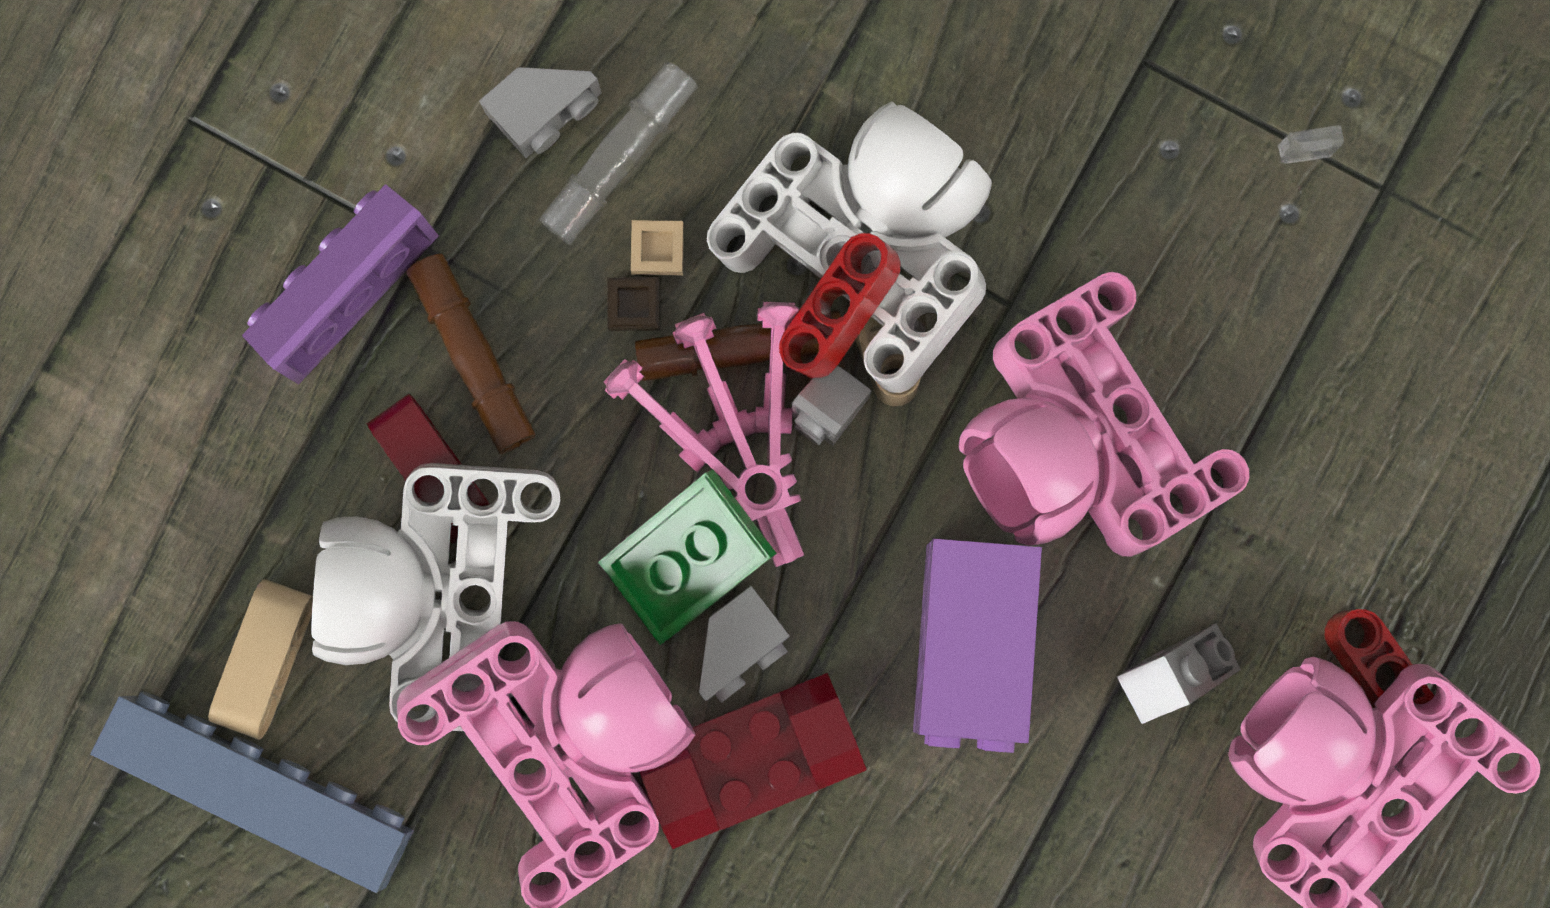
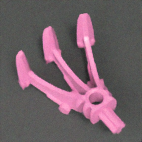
M763 302V307L758 308L757 321H762V328H772L769 373H765L764 407H756L755 412L747 413L746 409L738 412L727 382H722L706 343L707 339L714 337L712 330L716 329L712 317L705 316L704 313L675 324L676 330L673 332L677 345L682 343L684 348L690 346L695 348L710 385L707 391L719 420L712 423L713 428L707 432L702 429L697 434L675 412L670 414L638 384L644 377L640 373L643 368L634 360L628 362L624 359L605 379L604 383L606 384L605 391L613 399L619 396L623 400L629 393L662 423L659 427L684 449L679 456L697 473L707 464L722 478L721 480L728 489L735 490V499L751 520L757 521L761 533L777 553L772 557L775 567H778L804 556L802 547L785 507L802 500L799 494L789 495L787 490L797 480L794 474L781 476L780 469L792 461L789 453L780 455L781 433L791 434L792 408H784L786 374H783V361L779 353V342L785 329H787L798 313L799 308L795 306V303ZM753 433H768L767 466L756 464L745 439L746 436ZM732 442L735 443L745 467L738 478L713 456L722 446ZM756 473L769 475L775 485L773 496L764 503L750 501L745 493L747 480Z

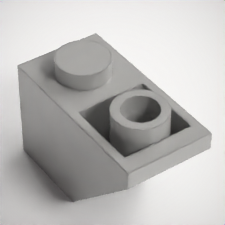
M518 67L480 99L479 102L486 115L518 151L527 158L534 151L540 154L549 149L560 136L558 130L572 118L578 121L587 116L598 104L599 100L597 97L602 92L598 79L591 71Z
M837 365L829 375L822 378H813L792 402V416L796 418L794 428L818 446L823 440L834 446L870 398L872 390Z
M752 586L709 618L699 690L700 695L705 701L716 695L722 703L746 684L740 675L757 663L762 670H765L788 652L782 643L790 637Z
M1217 623L1144 659L1117 676L1141 724L1191 704L1241 669L1235 659L1231 644L1223 637Z

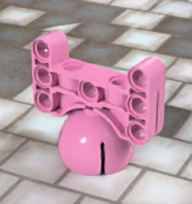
M1108 272L1098 276L1019 322L996 343L993 350L994 364L1009 384L1017 399L1006 400L984 409L969 422L960 436L959 450L966 455L963 468L973 491L995 523L1003 531L1014 533L1015 540L1027 546L1038 545L1060 538L1074 528L1088 511L1102 532L1110 549L1121 556L1131 557L1161 543L1234 497L1247 486L1249 481V468L1245 459L1233 450L1221 449L1196 463L1192 462L1108 330L1127 315L1136 303V291L1133 283L1120 273ZM1098 294H1102L1110 300L1112 311L1100 304ZM1056 317H1060L1070 324L1072 335L1064 333L1058 327ZM1015 341H1019L1029 348L1031 360L1025 359L1017 353ZM1113 404L1125 411L1127 424L1120 422L1115 417ZM1211 468L1221 474L1223 488L1217 486L1213 481ZM1170 493L1180 498L1183 504L1182 514L1172 507ZM1129 518L1136 520L1140 524L1143 534L1141 540L1134 537L1128 527Z
M516 621L502 623L408 685L400 693L397 700L398 729L401 735L410 743L416 745L431 744L460 726L542 837L543 841L528 850L521 857L518 864L521 893L525 903L531 908L560 907L648 847L655 840L659 827L658 819L649 796L631 772L654 769L673 760L690 744L695 736V732L683 710L678 705L672 706L670 703L672 701L671 691L636 640L621 623L606 626L588 635L573 649L565 661L562 670L555 668L553 661L526 625ZM518 642L527 647L525 655L516 661H506L498 656L500 650L509 643ZM466 673L478 675L482 679L481 684L469 692L457 690L453 683L460 675ZM510 693H512L530 718L526 721L509 697ZM420 704L432 706L437 711L426 722L414 721L407 714L414 706ZM534 758L542 763L541 767L532 774L523 775L515 770L516 765L525 759ZM570 777L573 778L589 801L584 802L571 784ZM630 811L644 813L642 820L635 825L625 826L619 823L620 819ZM587 841H594L600 844L599 849L590 855L582 856L575 852L580 844ZM541 872H551L556 875L555 879L546 885H536L531 882V879Z
M1317 657L1306 658L1300 667L1290 668L1266 690L1242 721L1240 726L1242 736H1237L1232 740L1228 752L1229 760L1235 772L1253 790L1270 800L1283 803L1267 823L1258 829L1254 836L1253 848L1262 872L1266 877L1303 908H1384L1380 900L1369 888L1477 771L1499 789L1507 793L1517 794L1527 791L1538 780L1540 775L1538 758L1518 736L1429 665L1415 664L1401 671L1397 679L1374 703L1375 708H1372L1363 688L1349 673L1333 663ZM1428 683L1436 684L1437 690L1432 700L1424 704L1413 703V695L1417 688ZM1468 718L1478 719V726L1473 734L1465 738L1455 737V730L1460 722ZM1512 752L1519 753V761L1514 768L1505 772L1497 771L1498 762L1504 755ZM1390 800H1406L1405 807L1398 815L1392 817L1381 815L1384 805ZM1287 844L1293 847L1291 855L1285 860L1274 861L1268 858L1271 849L1277 845ZM1329 878L1334 880L1333 886L1326 893L1313 894L1309 892L1311 885L1318 879Z

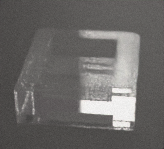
M1341 125L1289 133L1278 145L1281 163L1289 164L1331 157L1344 143Z

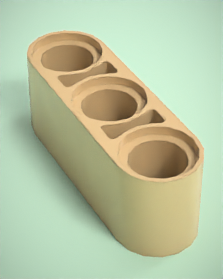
M263 579L258 584L214 695L208 716L211 723L258 740L263 738L272 722L310 622L313 606L312 595L267 579Z

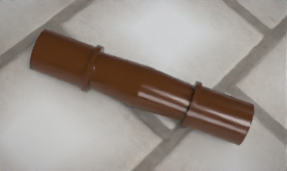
M442 253L434 254L416 262L407 269L406 273L428 314V322L436 324L452 363L474 399L471 405L474 410L478 411L499 454H503L526 444L536 434L514 393L515 387L513 383L507 384L489 342L468 308L471 302L468 297L464 296Z
M831 311L832 318H840V311ZM762 323L712 330L714 337L707 339L706 343L716 368L739 367L770 361L772 328H762ZM674 335L635 341L637 363L643 368L640 371L644 376L641 382L688 374L698 376L697 370H703L694 346L684 348L682 343L677 345ZM811 339L803 345L801 357L818 354L819 343L817 339Z

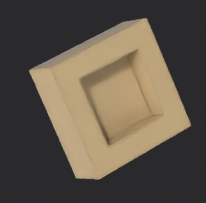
M632 220V275H683L684 222Z

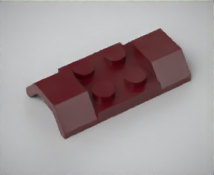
M825 673L692 727L695 736L680 754L657 768L640 771V775L659 824L671 848L675 849L807 796L822 788L864 772L867 769L828 673Z

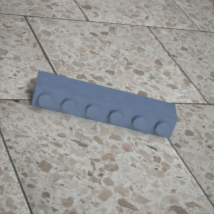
M140 691L138 697H118L90 755L375 893L387 887L414 831L402 825L405 818L403 815L379 804H376L373 810L354 802L358 794L340 784L329 781L325 788L307 779L310 771L297 763L286 759H281L279 765L261 757L264 749L249 740L234 736L232 742L215 735L213 733L217 726L201 717L187 714L184 720L168 712L167 709L170 703L158 696Z

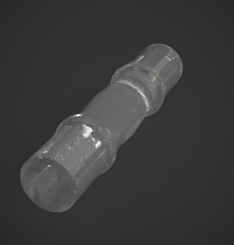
M666 61L639 96L630 101L631 109L601 141L578 175H570L568 178L570 181L538 220L560 240L571 245L599 209L607 205L605 198L636 165L659 131L662 133L666 132L668 129L667 125L698 88L696 83L680 68Z

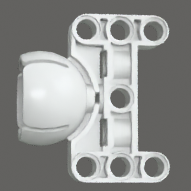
M891 101L880 107L863 123L854 138L848 158V165H843L838 158L813 141L809 136L802 133H791L783 136L713 221L707 233V243L713 254L728 269L734 272L745 273L753 270L776 244L819 278H822L844 244L851 237L860 233H870L886 242L898 253L901 269L912 276V279L909 281L899 273L897 280L871 316L883 327L865 350L864 365L867 372L882 389L892 393H901L909 390L916 384L981 303L986 293V282L976 262L970 255L963 252L945 237L965 227L980 212L988 199L992 181L988 174L974 160L968 159L963 163L961 169L958 168L963 159L961 147L919 114L903 105L897 106ZM810 155V161L804 169L790 171L791 165L798 157ZM771 195H778V201L771 210L758 212L762 200ZM810 200L832 216L830 221L813 209L809 203ZM738 235H746L745 242L738 251L727 253V245L730 240ZM880 250L869 252L863 258L861 263L863 274H869L878 268L881 262ZM968 272L971 274L968 285L958 291L947 289V282L955 273ZM843 295L844 297H846V298L850 301V298H849L848 295ZM922 314H937V322L930 331L924 333L914 331V324ZM902 354L904 356L903 365L896 373L891 375L881 373V365L888 356Z
M438 463L422 464L415 468L406 479L403 489L400 530L396 531L394 528L377 520L358 516L337 517L323 522L319 544L320 547L326 549L321 551L316 558L312 606V637L315 639L312 647L313 655L326 662L343 665L366 664L390 655L393 661L389 706L390 713L395 721L398 722L397 700L400 693L408 685L442 663L444 628H446V632H451L450 658L500 625L507 522H542L551 518L558 510L560 504L559 487L554 478L548 473L539 470ZM432 475L442 482L444 495L441 499L428 503L417 497L414 491V483L421 476ZM484 478L493 482L498 489L497 499L488 506L474 504L467 493V488L473 481ZM534 482L546 485L552 494L550 502L542 509L536 510L525 506L520 495L526 485ZM451 523H453V525L458 526L456 562L452 561L451 564H448ZM472 585L484 587L491 597L489 604L481 610L468 609L463 605L460 594L465 588ZM436 591L442 592V600L435 599ZM466 673L460 675L454 681L453 686L460 691H472L481 684L482 679L478 675ZM428 705L420 711L410 710L407 715L414 721L426 722L437 711ZM523 716L526 721L530 719L528 716ZM458 726L452 731H463V729Z

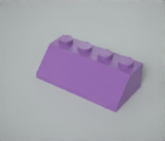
M386 184L378 192L373 190L367 193L354 209L356 216L343 229L338 227L331 231L319 246L320 254L307 267L301 265L296 268L283 284L285 290L272 304L267 302L261 305L247 322L249 328L242 335L243 338L275 371L297 384L303 381L439 236L416 208Z

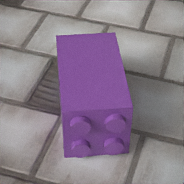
M933 539L927 544L913 732L925 735L924 744L935 747L960 748L961 738L977 739V748L985 751L1014 753L1015 742L1029 743L1042 547Z

